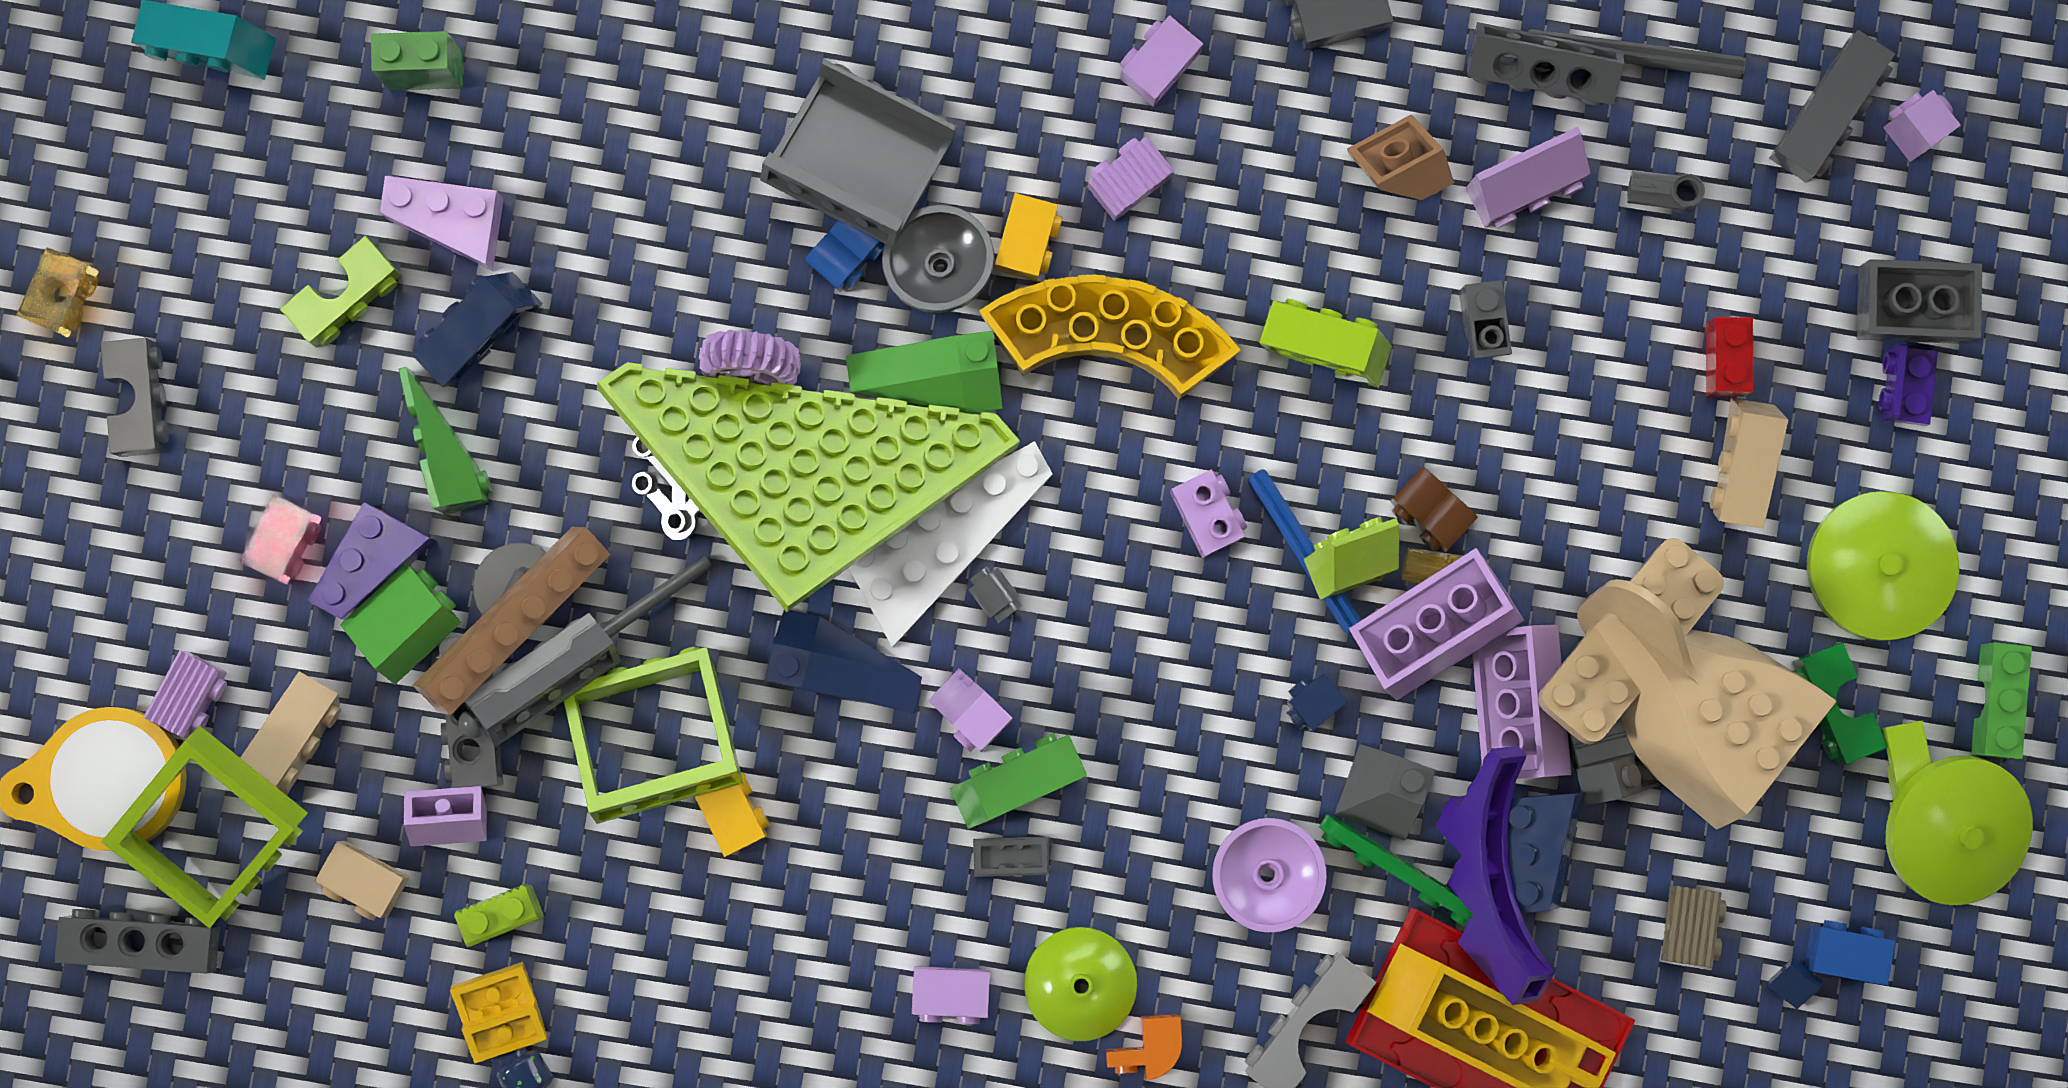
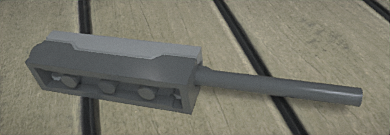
M703 555L607 622L598 624L590 613L581 619L570 622L563 631L550 640L539 643L532 652L517 662L508 664L501 673L486 683H482L464 701L468 711L463 712L459 718L460 731L467 737L477 738L482 736L479 730L481 728L492 744L497 747L621 662L615 644L610 638L711 569L712 565L709 560Z

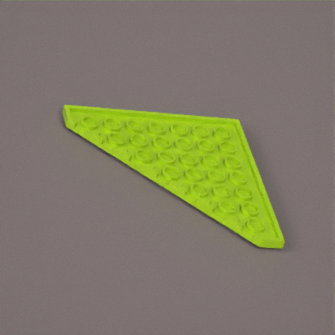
M630 362L625 363L597 382V390L786 612L1018 448L1020 443L1015 434L994 413L981 412L980 415L959 412V408L930 404L928 408L907 405V401L880 397H877L876 400L855 398L852 393L824 390V393L802 390V386L773 382L771 386L749 383V379L719 375L718 378L698 376L694 371L665 368V371L642 368L643 364Z

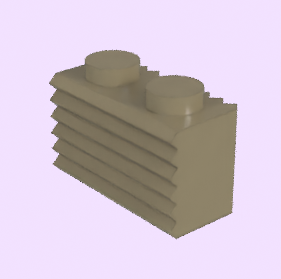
M1670 885L1661 960L1712 968L1713 960H1719L1722 949L1721 938H1716L1718 923H1723L1726 916V901L1721 900L1722 892Z

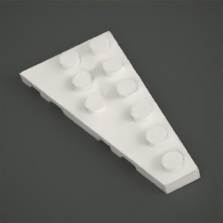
M1035 441L999 460L849 567L892 648L1053 475Z

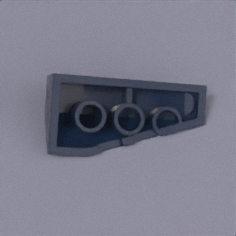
M784 610L773 642L765 681L915 713L922 676L821 616L793 610L786 612Z

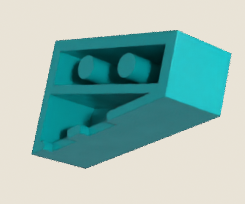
M142 0L131 43L145 49L144 55L155 60L166 61L167 57H170L188 66L197 67L199 64L222 72H233L265 80L276 37L236 15Z

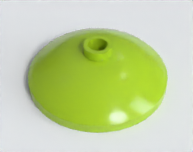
M1068 928L1049 936L1033 952L1025 971V997L1033 1016L1052 1034L1072 1041L1094 1040L1114 1031L1130 1013L1137 992L1136 971L1127 951L1110 935L1093 928ZM1078 979H1085L1088 982V989L1083 993H1079L1074 989V983Z

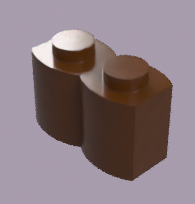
M1424 466L1390 501L1395 506L1392 509V513L1405 525L1408 526L1411 522L1422 531L1419 535L1420 539L1433 551H1436L1438 548L1444 552L1447 551L1478 518L1463 501L1454 495Z

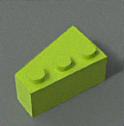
M1286 299L1285 303L1273 300L1259 341L1269 352L1311 366L1317 364L1335 369V374L1346 377L1347 373L1364 377L1368 380V385L1379 388L1392 349V345L1380 330L1377 329L1376 323L1363 318H1356L1355 322L1341 319L1342 314L1326 308H1321L1320 313L1307 310L1306 304L1293 299Z

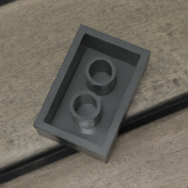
M1870 259L1858 266L1857 340L1969 344L1981 338L1982 264Z

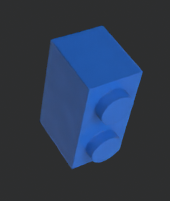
M1824 920L1823 927L1811 925L1804 965L1806 969L1813 972L1888 986L1895 941L1884 939V931L1861 927L1860 934L1847 932V924Z

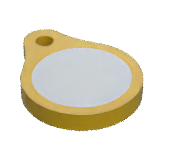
M105 707L83 712L64 723L38 752L1 778L0 808L7 816L51 829L82 847L100 851H111L101 841L176 752L179 745L169 730L145 719V713L127 708ZM186 766L133 829L145 841L148 842L158 836L168 827L178 813L186 790ZM25 783L30 784L34 790V797L28 804L23 803L19 798L20 787Z

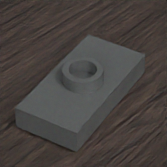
M1048 837L973 839L974 877L1050 875Z

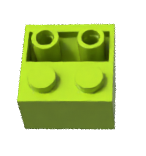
M1377 517L1359 525L1360 528L1351 532L1348 528L1332 533L1327 536V540L1313 546L1315 552L1304 558V562L1320 600L1383 579L1399 569V523L1397 518L1382 522L1381 517Z

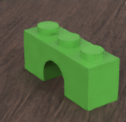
M1995 642L1981 644L1977 681L1984 683L1985 703L1981 716L1974 718L1971 756L2007 760L2023 759L2032 646Z

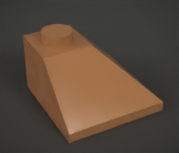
M1412 114L1347 148L1353 160L1373 183L1383 191L1423 200L1454 183L1444 149Z

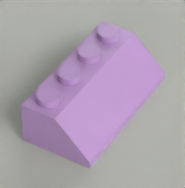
M1475 548L1350 627L1349 630L1384 690L1395 700H1398L1520 624L1524 619L1479 550Z
M1558 625L1513 627L1472 653L1482 765L1484 757L1490 752L1491 748L1519 746L1527 757L1517 779L1571 775L1568 732L1540 707L1538 701L1541 689L1562 665Z

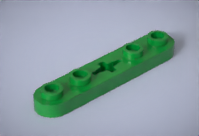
M1326 814L1319 826L1324 831L1322 838L1338 849H1341L1343 844L1356 852L1354 858L1371 869L1376 864L1420 891L1418 897L1428 905L1437 909L1441 904L1451 910L1452 914L1450 917L1465 927L1473 914L1448 886L1330 814Z

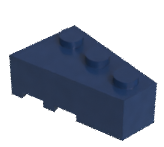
M514 272L476 277L467 286L466 291L468 294L460 303L458 301L454 302L443 312L442 318L444 320L436 329L433 327L426 331L418 340L420 347L412 356L441 387L458 384L492 352L489 348L504 332L510 335L517 328L513 322L525 310L533 309L535 311L543 304Z

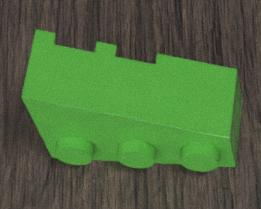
M1052 733L1034 741L1037 749L1024 754L1021 747L1001 756L1004 764L991 768L990 763L987 762L968 771L970 779L950 788L967 828L970 829L1086 777L1087 773L1069 734L1057 739L1055 733Z

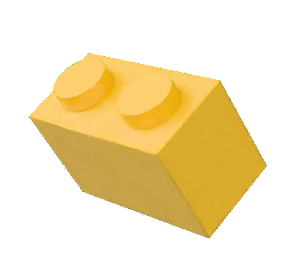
M1017 193L1014 194L995 262L996 271L1037 282L1040 272L1048 273L1053 252L1047 251L1050 237H1058L1063 219L1062 216L1056 215L1058 204Z
M744 772L741 773L743 780L741 784L695 796L724 857L768 836L765 828L770 826L769 821L761 806L754 809L748 796L753 793V789Z

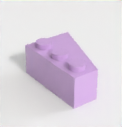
M385 176L380 213L385 218L493 271L504 200L496 190Z
M958 669L928 700L958 729L953 736L969 752L975 747L982 752L1013 720L993 698L973 682L961 669Z

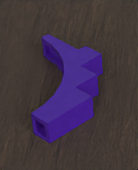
M1519 746L1491 748L1490 752L1484 757L1483 765L1476 778L1469 785L1467 794L1465 796L1451 797L1444 805L1443 812L1436 824L1439 831L1462 855L1456 862L1447 885L1473 914L1467 921L1466 929L1458 944L1512 1005L1539 1001L1555 974V971L1538 950L1525 926L1514 895L1509 870L1507 843L1509 810L1516 780L1527 757Z

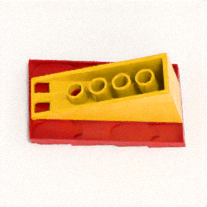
M1410 908L1404 924L1401 926L1387 955L1388 957L1385 959L1375 979L1376 984L1368 993L1345 1043L1433 1088H1603L1634 1025V1019L1553 978L1539 1001L1512 1005L1458 944L1463 934L1462 932L1415 908Z

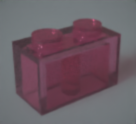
M273 494L239 562L279 582L288 584L291 578L295 579L299 575L304 565V559L301 557L307 545L312 546L317 540L321 531L319 522L322 517Z

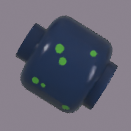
M524 1047L499 1062L501 1069L497 1072L496 1077L502 1088H546L553 1081L551 1071L541 1054L536 1050L528 1052Z

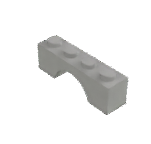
M1336 952L1333 957L1327 954L1314 971L1318 975L1310 987L1304 984L1291 1000L1295 1006L1288 1016L1285 1017L1281 1014L1269 1028L1268 1033L1272 1036L1264 1047L1259 1044L1256 1045L1246 1058L1245 1063L1249 1065L1245 1070L1246 1074L1262 1087L1296 1088L1307 1073L1298 1053L1299 1037L1306 1023L1316 1014L1330 1009L1354 1012L1376 984V981L1340 953Z

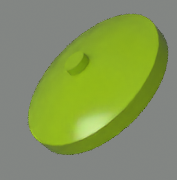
M1887 491L1870 492L1839 504L1820 522L1808 549L1807 575L1810 589L1818 606L1833 623L1846 632L1864 639L1888 641L1917 634L1932 625L1944 613L1954 596L1958 584L1959 557L1956 543L1950 530L1941 517L1929 506L1901 493Z
M1959 755L1935 761L1914 774L1902 787L1892 804L1886 824V848L1891 865L1904 884L1930 901L1945 905H1964L1985 899L2011 880L2026 857L2033 829L2031 806L2024 789L2016 778L2002 767L1986 759Z

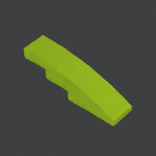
M1923 720L1882 728L1883 737L1888 746L1886 750L1890 765H1886L1893 802L1906 782L1922 768L1931 764Z

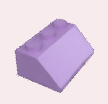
M1576 127L1475 175L1466 187V190L1485 228L1494 223L1497 229L1506 226L1518 219L1515 213L1526 208L1529 209L1530 213H1533L1551 203L1549 197L1562 192L1564 197H1567L1584 188L1582 182L1591 173L1579 128Z

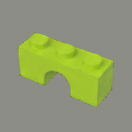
M366 236L337 259L348 275V286L341 296L334 299H324L317 290L307 285L280 308L308 343L316 348L321 344L326 346L334 341L341 333L340 327L349 320L352 322L358 320L368 311L369 307L367 304L378 295L380 297L386 296L397 286L395 280L401 274Z

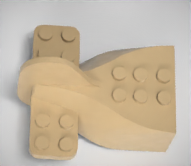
M1670 538L1656 548L1630 581L1610 580L1582 603L1578 609L1577 616L1579 624L1586 635L1541 689L1538 701L1540 707L1549 716L1584 744H1594L1600 741L1617 720L1621 718L1631 746L1648 771L1717 830L1749 814L1835 704L1836 700L1770 656L1743 641L1724 635L1692 630V627L1721 593L1724 587V580L1718 570L1687 544L1679 539Z

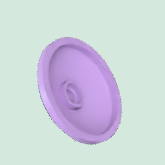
M1257 819L1233 830L1220 845L1213 863V886L1221 906L1236 922L1255 931L1280 932L1299 925L1317 908L1325 890L1326 865L1317 843L1302 828L1281 819ZM1265 867H1270L1274 871L1273 879L1268 882L1263 881L1260 876L1261 870Z

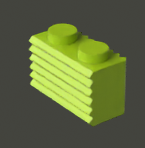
M528 883L492 896V898L485 899L477 904L457 910L454 915L467 947L544 917L534 888Z

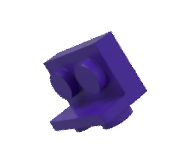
M1898 343L1890 347L1889 352L1885 353L1882 371L1883 374H1887L1886 387L1882 388L1878 401L1879 410L1883 411L1882 421L1920 426L1930 425L1938 351L1908 348L1907 344Z

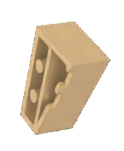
M1731 398L1723 451L1718 461L1717 487H1713L1710 497V508L1713 509V513L1719 521L1764 529L1788 424V419L1775 405Z
M299 671L240 758L285 795H288L307 760L316 752L327 727L331 728L341 713L338 693Z

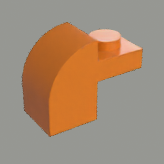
M1179 1014L1141 1016L1143 1047L1105 1049L1107 1068L1115 1067V1073L1123 1074L1138 1072L1137 1066L1144 1065L1146 1080H1153L1166 1074L1176 1064L1181 1053L1182 1033Z

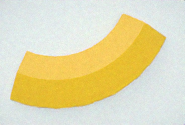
M1078 275L1077 277L1048 279L1025 288L1021 287L979 310L989 329L993 330L996 340L1022 376L1044 364L1062 358L1081 355L1107 356L1129 362L1146 370L1167 386L1179 400L1208 379L1241 351L1219 325L1209 316H1205L1192 307L1187 301L1157 289L1155 286L1131 279L1125 280L1106 277L1105 275Z

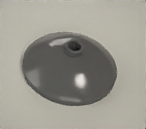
M935 205L918 209L912 213L894 247L884 245L882 263L886 280L891 290L901 301L920 311L943 313L962 308L981 294L991 278L995 257L991 238L986 228L977 218L956 207ZM939 264L948 266L944 272L935 271L936 266Z

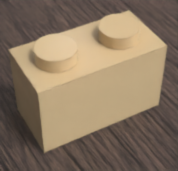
M337 841L314 882L323 886L321 892L327 897L338 902H342L343 898L356 904L355 912L374 921L376 916L379 918L389 916L410 877L346 841Z

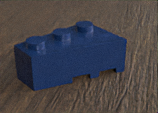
M1585 792L1512 798L1507 833L1508 860L1514 895L1521 913L1551 911L1560 907L1570 863L1569 856L1573 839L1576 837L1578 828L1576 825Z

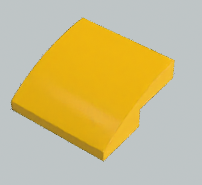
M524 962L451 985L450 992L463 1023L462 1032L474 1064L547 1040L542 1016Z

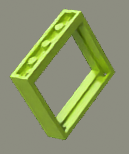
M707 647L686 648L679 655L669 658H650L644 661L643 665L630 669L626 667L614 668L608 671L607 675L596 678L564 700L588 812L596 824L743 783L714 661ZM701 670L722 761L599 795L579 704Z
M199 725L166 762L101 843L210 928L219 917L226 921L237 909L240 903L235 898L240 892L246 897L261 881V878L256 875L261 868L268 872L283 855L277 850L281 844L284 843L290 847L303 832L298 827V824L308 812ZM191 759L279 829L220 899L215 897L133 831Z

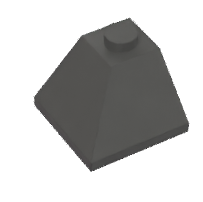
M1359 744L1334 814L1406 840L1423 806L1435 769Z

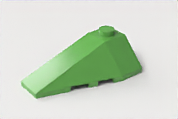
M993 330L955 335L846 356L850 392L853 394L902 400L923 407H929L930 404L959 408V412L970 414L1003 410Z
M406 366L398 368L408 411L412 418L417 417L419 423L414 426L413 435L421 453L426 454L427 459L420 460V466L432 509L448 515L488 503L489 500L486 493L491 492L492 489L487 472L485 470L480 471L479 466L414 372Z

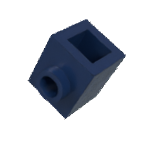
M1324 673L1319 674L1311 682L1303 678L1288 691L1292 697L1285 702L1290 708L1286 712L1290 720L1299 730L1306 727L1308 731L1316 729L1347 703L1346 699Z

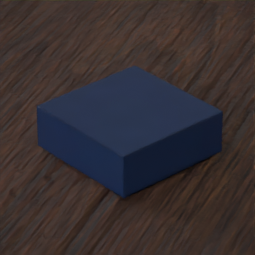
M1792 958L1770 978L1767 987L1798 1009L1820 990L1823 981Z

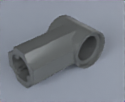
M1632 170L1628 184L1627 203L1668 208L1680 214L1689 213L1703 199L1705 187L1702 180L1693 174L1676 176ZM1687 186L1692 189L1694 200L1690 202L1682 201L1677 195V187Z

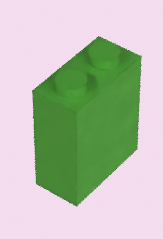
M447 31L371 34L372 72L389 91L463 88V52Z
M407 563L397 570L340 624L373 668L394 685L462 623L452 611L456 604L442 590L438 593L434 590L438 585L436 580L425 569L422 568L417 572Z

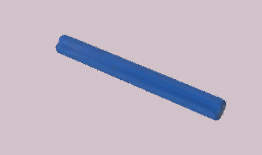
M1261 469L1248 478V482L1311 579L1304 558L1315 552L1314 545L1267 471ZM1344 592L1323 599L1344 632H1350L1349 628L1361 621Z

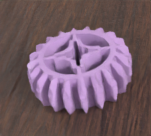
M728 330L727 332L718 331L715 334L712 333L703 340L699 353V368L701 369V374L705 377L718 378L719 375L749 379V383L771 386L772 382L793 385L797 382V375L800 374L799 349L791 342L784 341L781 337H773L770 334H761L757 331Z

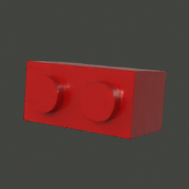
M1715 317L1706 323V397H1745L1754 392L1753 317Z

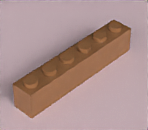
M572 526L413 686L438 712L451 715L611 554L586 527Z

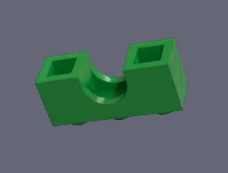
M1844 643L1832 644L1793 661L1796 668L1793 672L1820 688L1834 700H1836L1839 688L1844 683L1858 678ZM1837 700L1818 724L1825 736V739L1822 740L1825 753L1830 760H1835L1837 765L1849 764L1888 747L1873 712L1848 717L1840 711Z

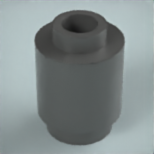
M987 566L970 579L974 586L968 591L989 618L993 616L998 624L1022 606L1017 599L1019 597L1018 593L999 568L991 572Z

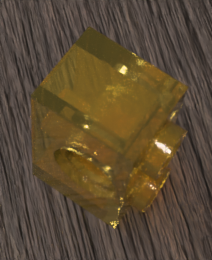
M46 247L16 315L69 338L71 331H75L82 321L83 311L81 309L86 298L91 297L97 287L98 277L96 275L99 270L87 263ZM66 285L68 289L67 297L62 302L56 303L54 298L56 290Z

